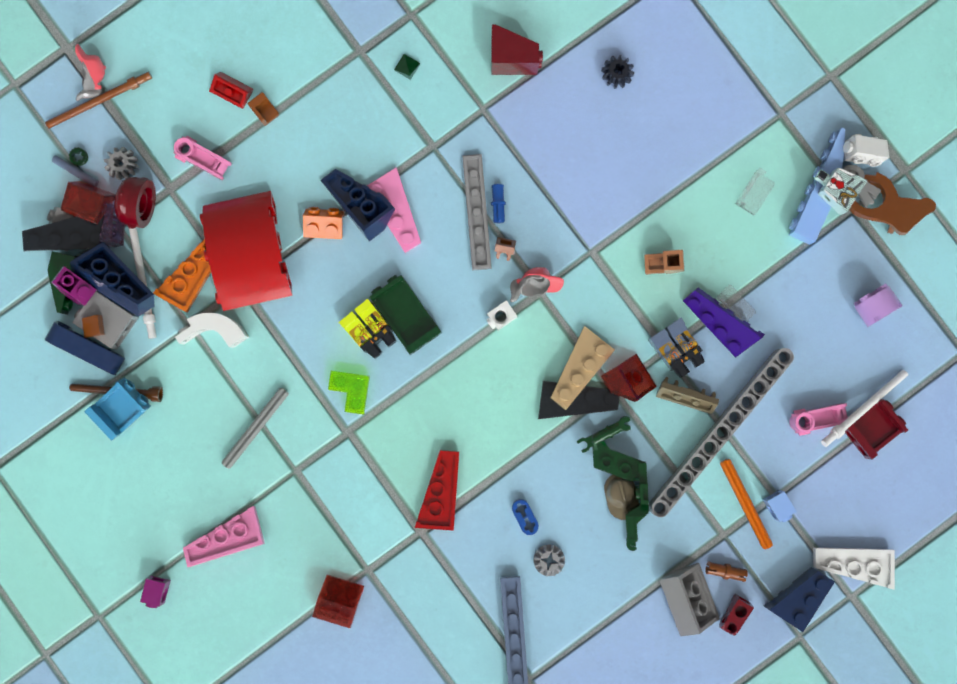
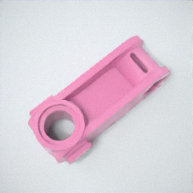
M183 136L174 144L173 153L176 159L184 163L187 161L222 181L228 166L232 165L231 162L197 144V141L189 136ZM186 145H189V151L187 153H182V148Z
M847 403L805 410V408L794 410L789 424L799 436L811 434L810 431L840 425L848 418L846 412ZM801 417L805 419V425L803 427L799 425V419Z

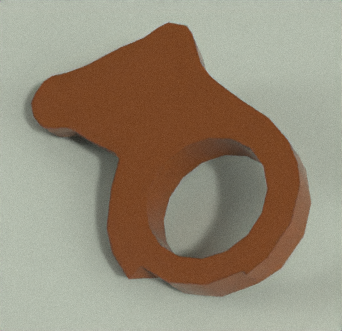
M877 172L876 176L864 175V179L881 190L883 204L877 208L870 209L860 206L855 200L849 211L857 217L888 224L889 229L887 233L893 234L895 231L899 235H906L925 216L934 212L936 203L930 198L912 199L899 197L891 180Z

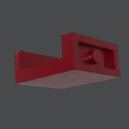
M881 399L845 430V434L865 459H874L881 448L900 433L908 431L905 426V420L895 414L893 405L887 400Z

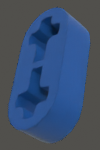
M523 499L516 500L512 505V511L521 530L526 535L535 534L538 531L539 525L529 504ZM518 503L526 505V508H524L525 516H522L520 511H515L518 508ZM528 518L530 523H535L532 531L529 529L525 530L526 522L524 519Z

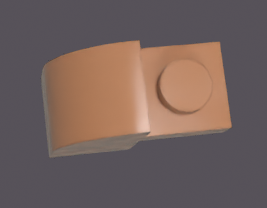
M683 250L663 251V253L644 255L646 275L673 274L685 271Z

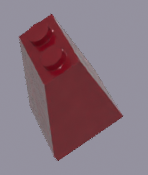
M492 24V75H537L538 69L542 68L543 50H539V43Z

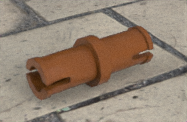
M708 561L705 568L706 574L721 576L725 580L730 578L745 582L746 578L744 576H748L746 569L731 567L730 564L721 565Z

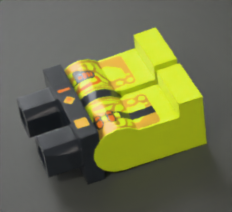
M366 299L354 309L365 322L366 327L354 312H350L338 323L365 353L376 359L383 353L377 344L383 340L388 347H391L397 340L392 333L393 330L370 300Z

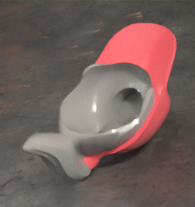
M76 44L75 52L81 61V69L84 73L82 80L83 90L77 94L76 101L95 98L102 93L101 81L104 78L106 66L103 65L99 56L87 55L80 45Z
M545 267L532 268L522 278L511 282L510 302L517 301L520 294L531 297L537 294L544 295L547 292H558L563 287L564 280L560 277L551 276L549 270Z

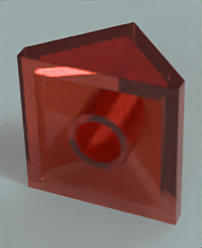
M82 181L68 182L61 211L98 224L115 200V194Z

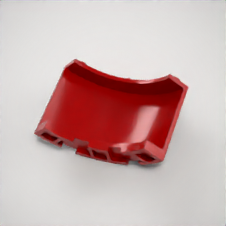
M267 191L204 205L202 214H200L206 245L204 257L206 262L209 261L217 291L215 293L216 302L221 304L223 311L292 296V283L286 262H281L283 261L281 250L283 249L279 232L276 231L275 226L278 222L276 204L272 192Z

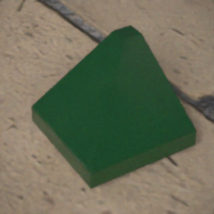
M403 54L394 71L411 80L420 63Z

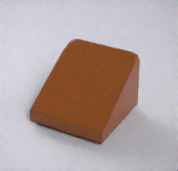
M102 315L82 318L84 338L105 335Z

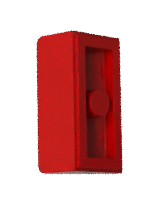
M218 72L214 74L209 92L243 109L253 92V88L223 72Z

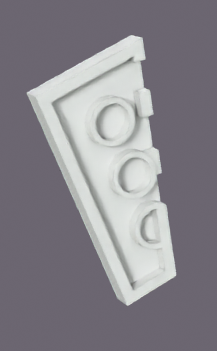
M813 547L814 568L895 590V550Z

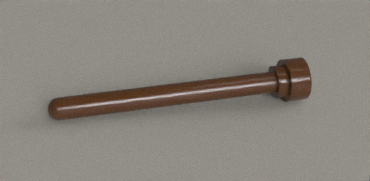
M70 384L69 386L70 391L106 394L112 388L109 386ZM153 386L148 390L136 389L152 402L162 401V387Z

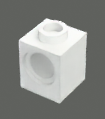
M506 300L487 313L489 318L486 321L492 329L496 327L499 331L518 316ZM497 312L505 313L506 320L498 322L495 319V314Z

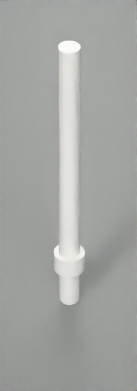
M137 227L134 229L129 228L137 277L147 286ZM152 309L144 313L143 321L147 327L148 338L153 339L156 338L154 326L156 320L155 314H152Z
M905 370L900 371L840 425L834 426L830 430L831 433L821 441L822 445L827 447L836 438H841L845 434V430L905 379L908 373Z

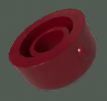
M129 177L122 181L117 189L114 201L115 214L121 223L131 229L136 227L145 228L149 224L156 202L154 183L145 177Z

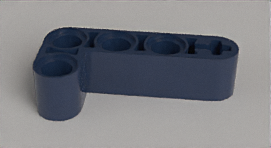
M60 321L53 323L44 339L48 343L112 375L117 374L125 360V357L89 338H84L83 335L73 331L70 326Z

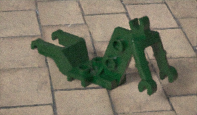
M623 416L618 422L610 426L607 425L604 429L593 435L578 439L577 443L579 444L582 441L587 443V448L582 449V453L589 451L590 447L593 448L594 468L629 481H639V485H635L636 499H640V503L625 511L626 546L629 550L635 551L637 549L636 542L638 541L637 524L649 513L646 461L611 450L604 441L608 438H613L614 435L622 431L631 430L630 425L624 424L630 421V417Z

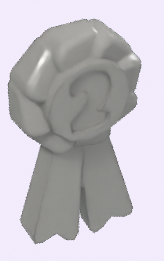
M847 165L843 168V170L864 178V171L857 165ZM866 182L858 195L865 208L869 204H874V200L881 190Z

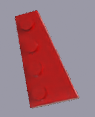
M440 450L415 528L454 531L459 451Z

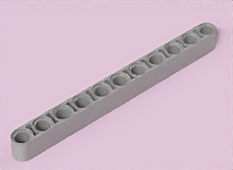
M777 349L764 362L649 503V511L653 515L664 517L670 512L793 362L794 355L790 349ZM781 352L786 355L785 362L779 360ZM768 367H771L774 371L771 378L766 373ZM756 382H759L762 386L760 392H756L754 389ZM744 397L749 399V405L746 408L742 405ZM732 412L737 414L735 422H731L729 419V415ZM719 427H723L725 430V434L721 438L717 435ZM707 442H711L713 448L707 453L704 446ZM698 457L700 459V465L694 468L692 465L693 458ZM682 472H686L688 479L682 483L679 476ZM674 487L676 493L673 497L669 498L667 490ZM661 502L663 504V510L659 513H656L654 510L655 504Z

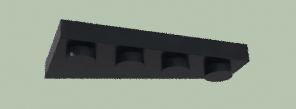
M104 209L22 231L23 252L92 249L102 242L107 245Z
M543 381L538 419L618 410L619 390L585 386L567 410H565L551 399L557 382Z

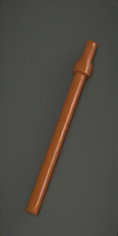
M148 71L136 78L133 76L127 79L126 83L46 121L45 124L50 129L130 89L139 88L140 84L152 79V75Z

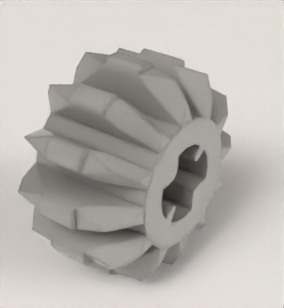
M121 147L120 150L114 148L113 154L107 152L110 158L104 159V162L108 164L104 168L110 171L109 175L111 177L116 176V179L122 180L123 177L125 179L129 178V174L136 175L133 169H137L139 166L135 164L138 158L133 156V151H127L125 147Z

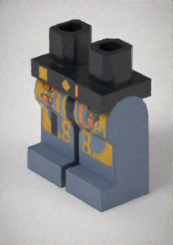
M682 318L648 340L669 370H674L680 378L690 372L684 364L686 361L690 360L695 368L705 362L700 353L703 350L685 326Z

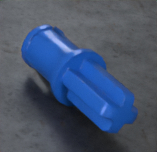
M503 184L492 185L493 202H491V206H493V222L498 224L505 221L504 205H506V202L504 201Z

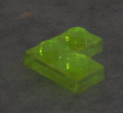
M331 371L328 390L347 393L344 412L365 415L370 376Z

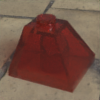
M637 354L601 375L611 393L633 402L638 401L657 387Z

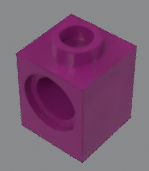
M156 576L146 578L140 602L146 603L145 606L149 608H157L163 605L171 580Z

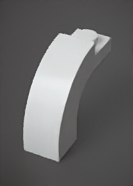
M201 313L188 318L187 321L191 326L183 327L178 331L179 334L175 336L179 344H186L202 332L214 330L223 337L231 348L236 347L249 338L239 323L217 313Z

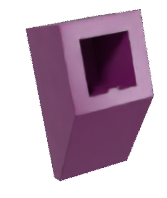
M65 266L61 268L51 282L62 294L79 305L85 306L96 292L94 287Z

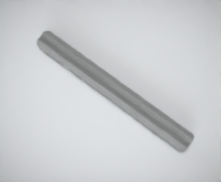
M279 388L223 459V466L229 469L234 465L289 395L284 388Z

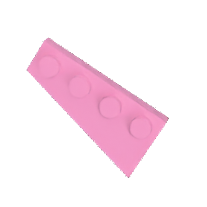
M396 167L367 186L371 190L383 194L395 208L387 225L403 251L407 253L421 244V240Z
M256 507L248 508L245 512L218 526L212 532L183 547L187 567L265 544Z

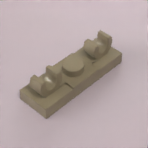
M665 377L656 394L658 398L709 414L714 412L719 403V399L715 398V392L707 396L705 395L706 389H702L700 393L691 388L679 387L678 380H675L672 385L668 383V377Z

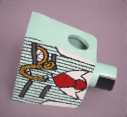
M836 168L830 175L821 169L814 178V180L823 185L818 195L840 215L849 210L867 182L866 179L841 168Z

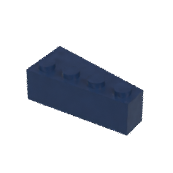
M104 242L70 262L71 271L136 316L139 317L154 307V294Z

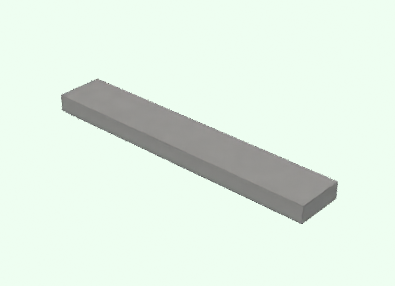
M482 154L464 155L463 168L472 271L492 269Z

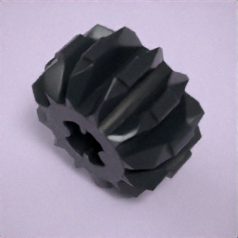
M619 55L618 59L611 56L610 61H605L604 65L606 67H602L601 72L604 73L602 79H608L607 86L613 83V87L616 89L618 84L624 88L625 83H631L630 77L634 76L632 71L634 66L633 64H628L629 58L623 61L622 55Z

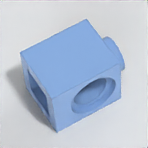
M778 490L763 499V502L776 521L786 522L793 517L792 514L797 512L785 491Z

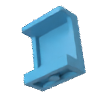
M124 377L118 380L103 397L84 412L112 441L144 414L151 405L148 403V399L135 389V385Z

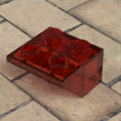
M327 574L312 617L351 628L364 585Z

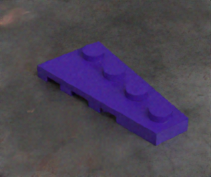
M699 287L683 300L735 358L765 335L761 331L757 332L751 328V324L747 321H741L734 316V312L730 309H724L716 299Z

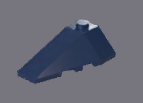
M337 169L320 180L369 242L385 230L395 208L383 194L371 190L364 184L358 183L352 177Z

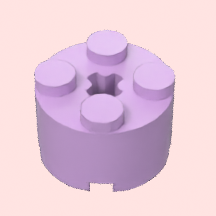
M884 284L855 302L854 308L867 327L903 305L890 286Z

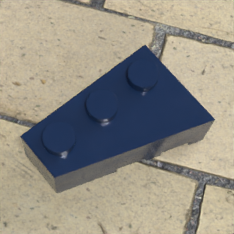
M812 567L793 581V584L778 593V596L764 605L765 608L804 632L835 581Z

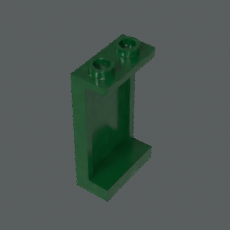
M394 275L387 280L388 284L383 288L381 286L375 288L369 298L373 301L409 355H412L442 334V332L402 275Z

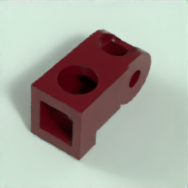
M734 594L731 599L732 602L719 624V628L733 636L739 632L754 609L751 602L737 594Z

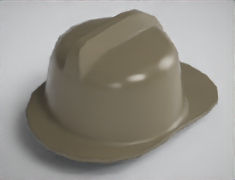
M611 475L606 480L604 491L609 511L615 518L626 520L625 511L639 504V500L636 499L635 484L633 481Z

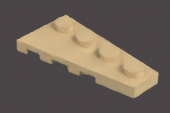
M584 326L551 399L567 410L615 349Z

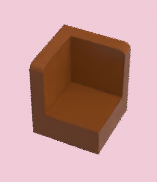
M263 92L247 103L264 126L279 116L278 111Z

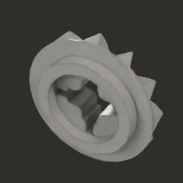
M544 545L534 555L535 568L545 576H555L562 571L565 565V556L561 549L555 545ZM552 552V559L557 563H551L547 569V563L541 560V558H548Z

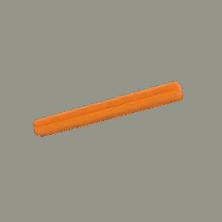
M730 459L723 460L720 465L762 548H771L773 543Z

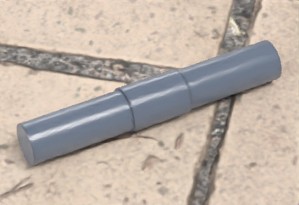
M56 155L52 158L53 163L93 187L98 185V180Z

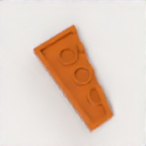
M205 239L178 266L171 276L169 275L164 280V283L153 292L156 296L187 313L211 273L209 261L206 262L204 257V250H206Z

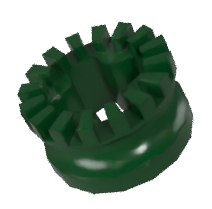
M79 147L71 149L68 155L70 161L77 166H83L88 161L87 152ZM80 152H82L81 155L83 156L82 160L79 159L77 162V159L74 156L75 154H80Z

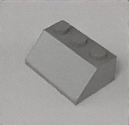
M699 563L671 572L660 579L680 636L700 634L720 619Z

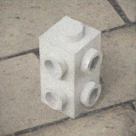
M855 134L846 140L843 145L845 161H850L854 164L862 163L876 167L890 158L887 140L879 139L878 137Z

